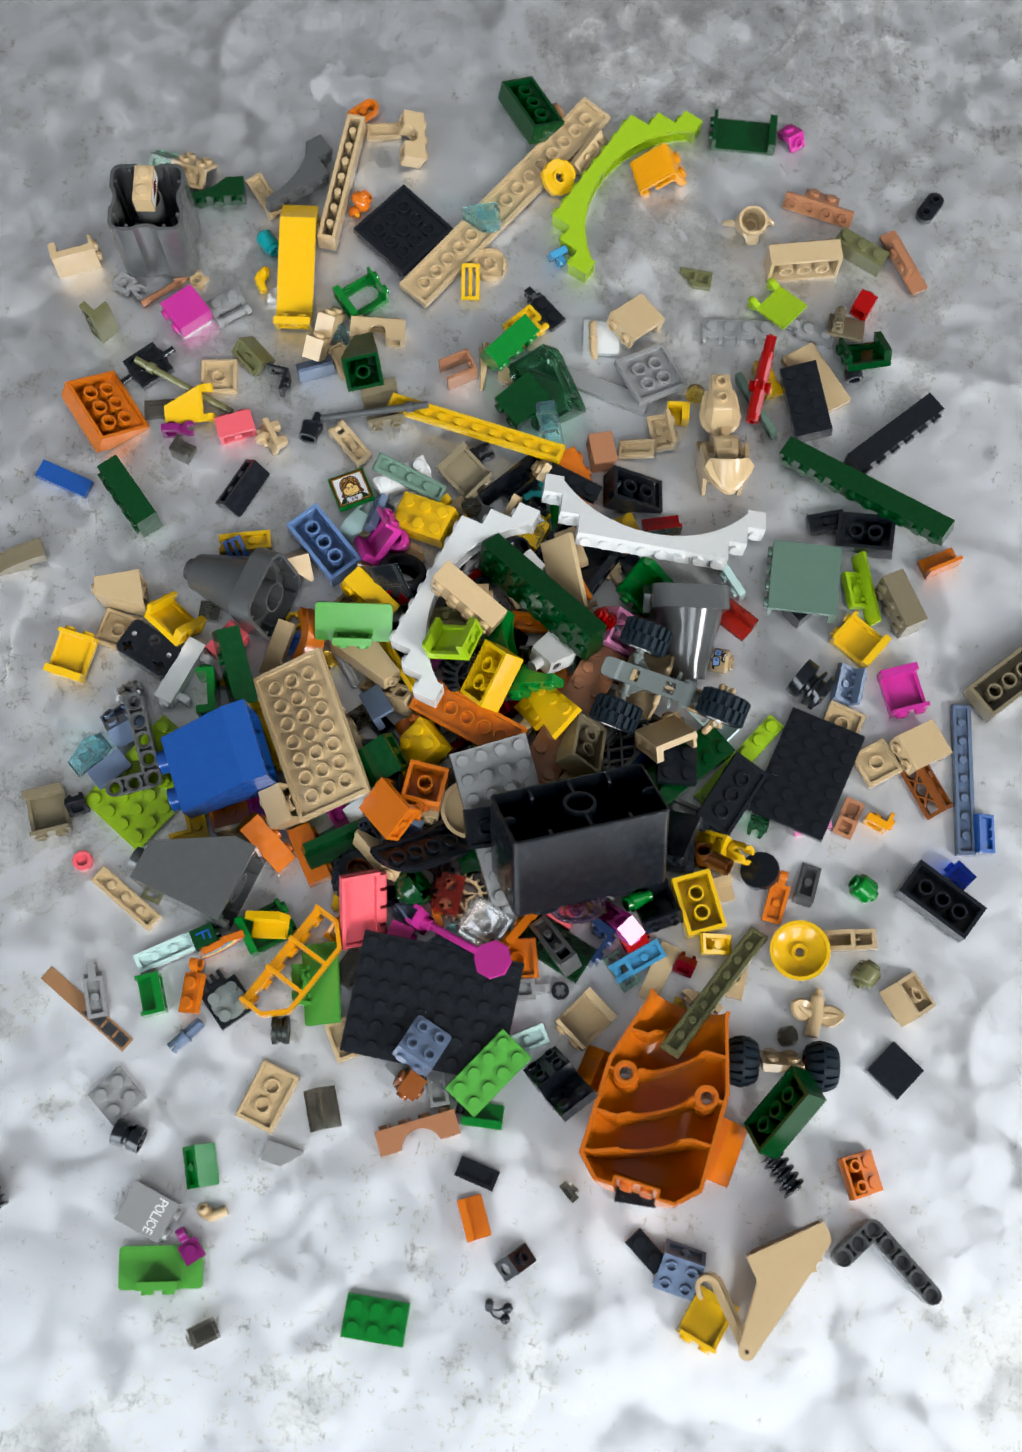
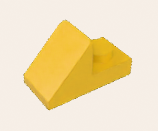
M700 933L701 956L730 955L732 952L731 935Z

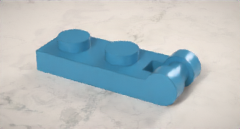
M656 938L609 965L608 968L611 972H614L615 980L620 984L662 960L667 955ZM625 964L628 971L623 974L620 967Z

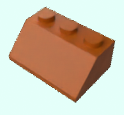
M723 1117L706 1180L728 1188L747 1134L745 1127Z

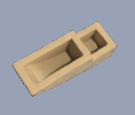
M875 928L823 931L829 940L831 952L878 950L877 930Z

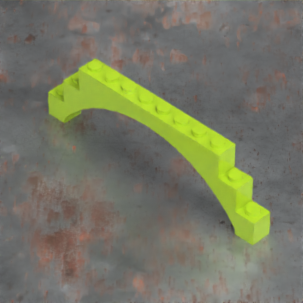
M686 110L681 116H677L675 122L659 112L654 118L651 117L648 123L643 122L632 114L627 120H623L618 132L615 131L612 134L610 142L602 147L600 155L592 160L590 168L584 170L580 181L574 183L569 195L563 197L559 208L556 207L551 214L552 226L562 231L559 237L560 247L566 245L568 249L567 254L570 255L566 263L568 265V274L585 284L595 271L596 261L591 258L587 246L585 221L593 196L604 179L622 162L646 149L663 143L684 141L692 143L701 132L703 120Z

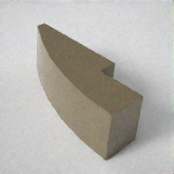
M37 538L19 544L0 553V577L29 569L32 564L47 561L46 551L41 539Z

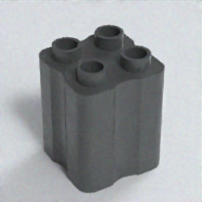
M118 164L114 166L110 171L109 187L112 192V201L108 207L107 223L127 273L132 277H151L157 274H166L172 277L193 276L198 270L199 255L195 245L200 235V220L183 167L178 164H159L154 166L158 176L156 212L136 211L132 201L134 166L137 164Z

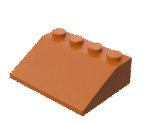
M114 370L65 382L61 397L97 453L113 449L150 428Z

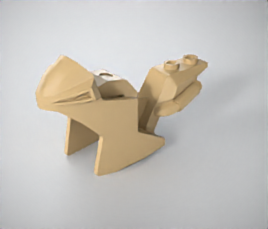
M711 374L709 390L704 391V395H702L699 419L702 428L707 433H710V440L707 442L697 441L695 464L701 496H705L707 481L724 494L731 495L737 491V495H741L742 487L754 469V464L749 458V443H744L743 448L741 441H738V437L730 435L739 427L740 419L742 418L738 397L732 389L730 374Z

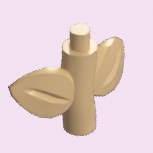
M815 988L814 995H811L810 1001L805 998H797L791 1002V1013L798 1021H807L804 1036L818 1038L821 1025L831 1028L840 1024L846 1017V1014L839 1008L832 1005L824 1006L823 989Z

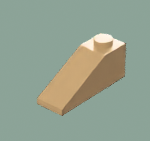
M366 677L358 688L365 692L377 684ZM397 683L386 689L381 687L393 708V712L408 717L411 716L414 711L410 710L408 706L414 698V694L407 685Z
M357 829L353 845L362 853L374 869L378 868L379 871L387 872V879L395 882L401 872L383 866L370 853L371 847L382 843L377 838Z

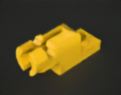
M709 830L705 832L699 831L695 839V846L699 843H708L713 851L743 865H750L751 861L745 859V855L740 853L741 850L753 856L755 853L754 847L733 840L730 836Z

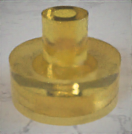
M699 384L690 385L686 390L687 400L693 404L702 401L704 388Z
M324 651V657L331 671L338 663L331 652Z

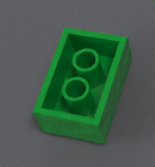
M524 314L482 352L480 358L493 372L496 370L501 372L511 362L510 358L514 360L522 353L524 345L527 348L538 338L536 334L540 330Z

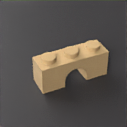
M404 109L398 119L399 135L407 136L411 141L405 140L399 150L400 165L420 169L427 160L424 113Z
M351 316L350 342L354 335L372 332L373 334L381 333L385 336L386 347L404 348L406 337L405 320L400 318L388 319L380 316Z

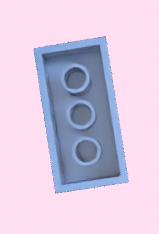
M317 503L286 524L288 533L301 549L309 553L312 563L333 588L353 572L358 562L362 560Z

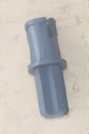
M196 1018L184 1030L181 1029L180 1033L167 1043L168 1047L171 1048L177 1043L178 1045L172 1049L176 1054L187 1042H192V1038L205 1027L203 1021Z

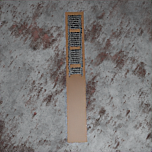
M51 966L41 977L47 985L122 1052L131 1043L133 1038L108 1016L89 1020L84 994L55 968Z

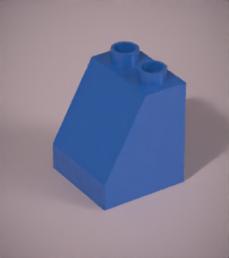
M245 699L220 706L161 737L164 750L156 752L157 762L162 774L171 773L175 786L167 789V796L174 812L182 810V813L191 819L258 797L259 791L279 783L260 718Z

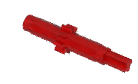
M773 334L766 335L754 381H749L748 389L751 392L745 419L749 424H758L765 394L770 395L772 386L768 381L777 336H773Z

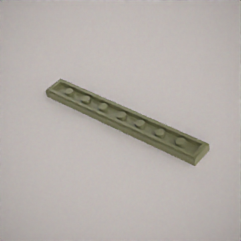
M752 926L662 1042L660 1048L675 1058H679L767 942V935Z

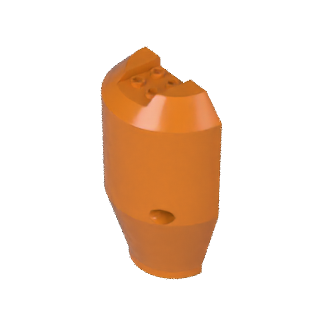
M651 988L648 998L608 1056L597 1092L598 1097L595 1099L579 1154L593 1181L601 1187L614 1192L616 1186H618L621 1191L627 1193L634 1192L640 1194L645 1199L652 1200V1198H655V1206L675 1208L698 1196L704 1189L730 1095L729 1016L731 1012L726 1011V1013L719 1015L711 1014L677 1059L660 1047L688 1009L666 1001L656 993L655 989ZM628 1074L630 1077L622 1078L620 1075ZM708 1099L712 1102L706 1104L703 1103L701 1100Z

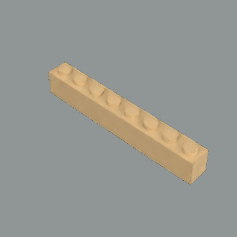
M347 114L317 235L319 248L337 251L366 133L365 116Z

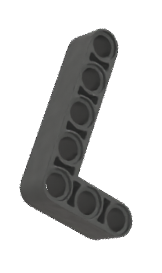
M130 693L125 697V707L142 772L109 780L106 783L105 790L112 797H121L159 787L165 781V775L162 774L156 758V752H159L147 703L145 697L138 693ZM134 697H138L140 700L137 707L131 705V700ZM138 716L144 717V724L142 726L136 724ZM143 735H148L149 737L147 745L141 743ZM151 753L154 756V761L149 765L146 763L145 758ZM153 773H157L159 776V780L155 784L150 780ZM135 777L140 781L136 789L131 785V781ZM116 782L120 785L118 793H114L112 790V786Z
M865 1219L831 1252L830 1257L833 1264L840 1267H848L872 1245L923 1303L934 1306L942 1300L940 1289L883 1224L876 1219ZM870 1223H874L876 1226V1231L872 1235L867 1230ZM855 1237H859L861 1240V1246L858 1249H855L852 1244ZM885 1239H888L890 1242V1248L887 1251L882 1248V1242ZM841 1251L846 1254V1260L843 1263L837 1260V1255ZM899 1256H903L905 1259V1264L901 1268L898 1267L896 1262ZM915 1272L918 1273L920 1278L917 1284H914L911 1280V1276ZM929 1289H932L934 1292V1298L931 1301L926 1298V1292Z

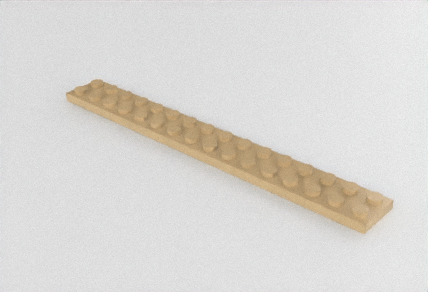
M584 97L563 118L564 125L547 141L538 143L399 283V288L423 307L427 308L462 273V263H471L474 257L478 256L544 189L540 177L544 166L554 159L566 160L570 163L592 135V130L596 127H600L602 130L611 121V116Z

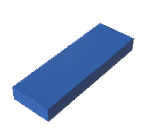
M46 460L42 461L35 474L37 478L86 499L94 485L92 480Z

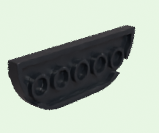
M445 824L401 837L398 841L385 842L370 849L371 855L380 864L389 869L404 873L421 872L460 859L472 851L467 850L466 838L455 835Z

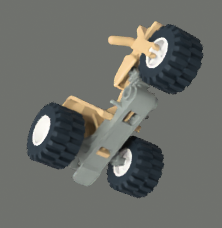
M629 616L619 639L625 645L633 648L634 651L630 655L628 662L611 656L605 658L601 667V673L619 684L615 697L605 693H597L589 716L601 724L628 734H634L640 718L651 719L662 696L668 699L666 709H669L671 702L675 701L676 706L710 719L701 729L702 734L706 735L712 728L721 729L722 725L736 729L742 728L751 704L747 700L735 695L736 689L730 688L723 683L718 688L708 686L701 690L695 687L697 683L685 679V682L680 681L683 675L682 672H679L677 679L669 677L675 657L666 655L674 634L657 623L644 618Z

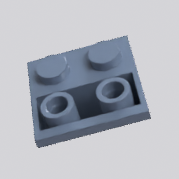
M134 701L131 705L137 707L138 703ZM120 704L114 709H108L100 716L108 735L117 748L120 749L134 741L125 704ZM143 716L137 717L136 724L138 726L144 724Z

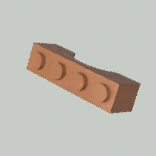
M449 1106L438 1109V1114L431 1116L430 1112L420 1114L418 1119L410 1121V1118L400 1120L397 1126L391 1127L390 1124L379 1126V1131L374 1132L381 1157L401 1152L405 1138L416 1129H430L440 1139L461 1134L455 1110H450Z

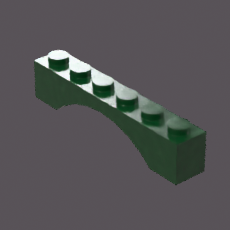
M243 176L225 177L219 183L209 188L191 192L195 207L199 209L247 205L246 185Z

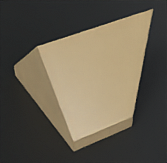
M298 548L284 554L298 571L299 575L313 582L314 576L309 553Z

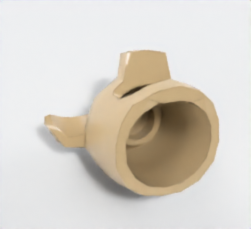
M749 206L742 209L735 220H725L722 222V225L736 228L738 234L744 238L746 245L758 244L759 236L766 227L774 226V222L767 217V213L763 208Z

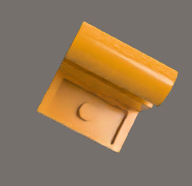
M660 144L630 162V167L641 196L650 195L649 188L655 186V189L658 190L672 181H675L681 187L687 184L685 179L687 176L686 171L680 164L682 161L677 151L674 152L667 144Z

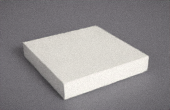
M584 320L583 322L584 356H591L588 326L591 320ZM594 320L597 323L598 356L619 357V338L608 328L607 321Z

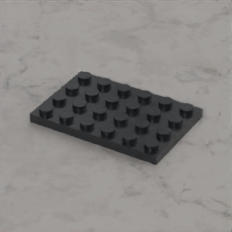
M793 707L765 771L769 775L755 795L748 812L821 843L865 736Z

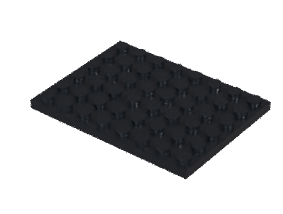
M366 929L340 1051L401 1063L392 1053L415 1018L421 1015L451 1036L450 1042L432 1070L457 1075L502 1028L510 1035L524 963L512 960L505 975L488 979L477 972L474 954L469 951Z

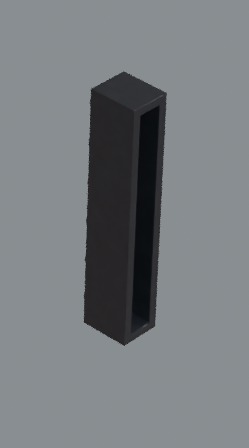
M931 393L927 394L848 453L844 463L866 475L873 470V466L876 464L881 465L889 454L894 455L901 449V445L904 443L906 445L909 444L917 433L922 434L925 432L929 424L937 423L942 418L941 414L945 408Z

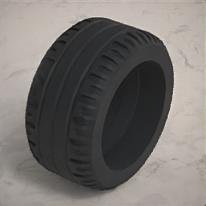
M392 553L384 557L378 566L398 564L402 573L413 578V580L406 582L415 598L419 584L426 579L427 569L424 563L417 557L407 553ZM395 586V588L391 589V597L397 600V597H400L401 591H399V587L396 588Z

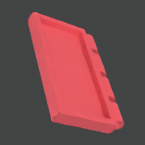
M377 868L339 875L340 938L342 950L361 947L366 929L387 933V923H385L387 922V888H385L387 886V872L379 871Z

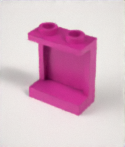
M378 506L377 511L381 520L367 540L358 535L353 540L361 559L374 566L379 565L380 561L383 560L403 532L399 526V521L394 516L395 513L387 507L384 509Z
M917 662L880 670L876 676L890 718L903 719L911 713L919 715L925 713L926 709L931 705L930 701L926 702L917 675L919 670Z

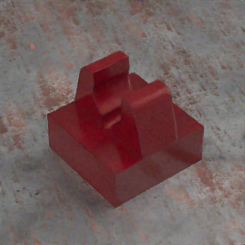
M682 951L678 955L672 971L691 978L698 961H696V956L693 955L692 958L686 957V952Z

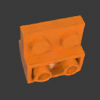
M871 1149L837 1159L849 1201L884 1190Z

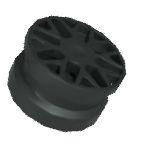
M273 1016L271 1020L272 1044H278V1042L289 1044L290 1016H284V1018Z

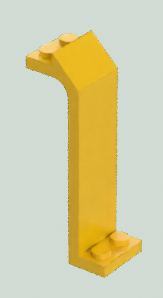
M282 206L279 224L276 316H273V324L277 330L302 329L313 331L316 226H320L318 206Z

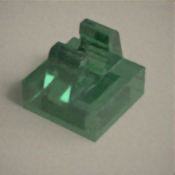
M751 814L748 820L747 834L750 835L751 831L756 829L759 832L757 838L761 839L768 830L769 820Z

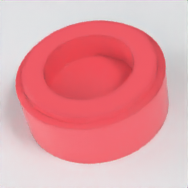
M84 850L76 852L72 858L74 867L80 871L89 870L94 862L93 856Z

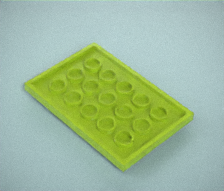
M165 715L153 725L159 751L164 750L161 737L178 729ZM144 735L141 738L143 745L149 743L148 735ZM134 745L125 754L132 767L120 777L142 772L136 746ZM151 753L146 756V763L149 765L153 763L154 756ZM157 773L151 775L150 780L152 783L158 782L159 776ZM171 773L165 774V781L161 786L121 797H112L107 794L105 788L100 790L96 785L85 796L87 805L134 849L137 847L144 848L178 812L172 810L167 796V789L175 787ZM135 777L132 779L131 785L135 789L138 788L140 781ZM117 782L112 786L114 793L120 791V785Z

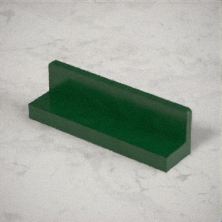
M363 818L303 843L301 851L310 869L313 870L336 860L341 853L346 854L347 850L351 849V851H354V849H357L353 845L356 830L359 829L358 823ZM366 832L367 834L377 838L375 834Z

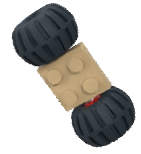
M744 1035L729 1038V1080L732 1086L747 1087L754 1084L758 1079L760 1066L763 1072L785 1073L791 1065L810 1071L822 1093L835 1089L839 1083L840 1055L837 1047L831 1043L815 1041L806 1045L801 1059L799 1053H796L794 1050H784V1052H779L772 1048L759 1050L758 1043Z

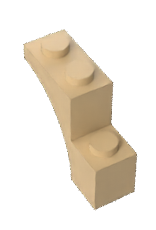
M335 306L318 311L314 333L306 336L302 356L317 362L325 360L332 338L338 327L346 321L348 313L342 312L341 308Z

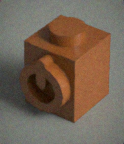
M408 1066L407 1069L403 1068L399 1071L392 1085L397 1090L396 1095L404 1101L410 1099L413 1102L415 1098L418 1099L423 1094V1087L428 1081Z

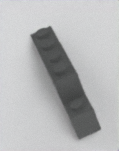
M321 134L306 141L305 157L294 176L279 190L266 197V209L269 213L275 210L278 211L283 205L294 203L299 198L308 196L313 191L324 188L329 184L330 172L325 165L332 161L333 150Z

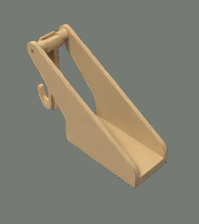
M822 1218L746 1252V1258L756 1277V1284L744 1325L721 1277L714 1272H705L697 1278L695 1291L699 1300L703 1299L701 1284L705 1281L711 1284L738 1344V1353L742 1360L750 1361L755 1357L829 1248L831 1236Z

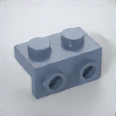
M843 662L838 663L835 674L836 680L833 683L830 699L847 707L859 705L863 697L862 693L867 679V669H856Z

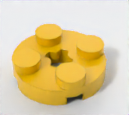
M554 159L544 166L540 177L544 188L550 195L562 196L571 192L576 173L568 161ZM556 173L557 175L561 174V182L556 180Z

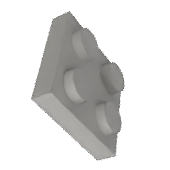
M121 1067L116 1069L88 1094L90 1099L113 1126H115L119 1118L124 1119L146 1099L145 1095Z

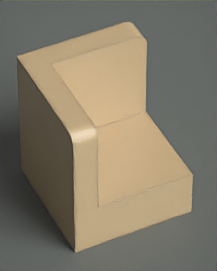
M728 874L713 878L720 903L734 900L735 896L731 885L733 882L732 875Z

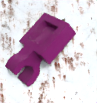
M186 421L180 426V423L167 422L161 424V432L164 438H183V435L192 437L195 436L194 431L187 429L195 427L193 421Z
M184 1226L174 1231L182 1243L177 1249L187 1266L207 1255L198 1237L190 1238Z

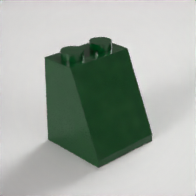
M373 333L354 335L341 357L348 392L384 385L379 354Z

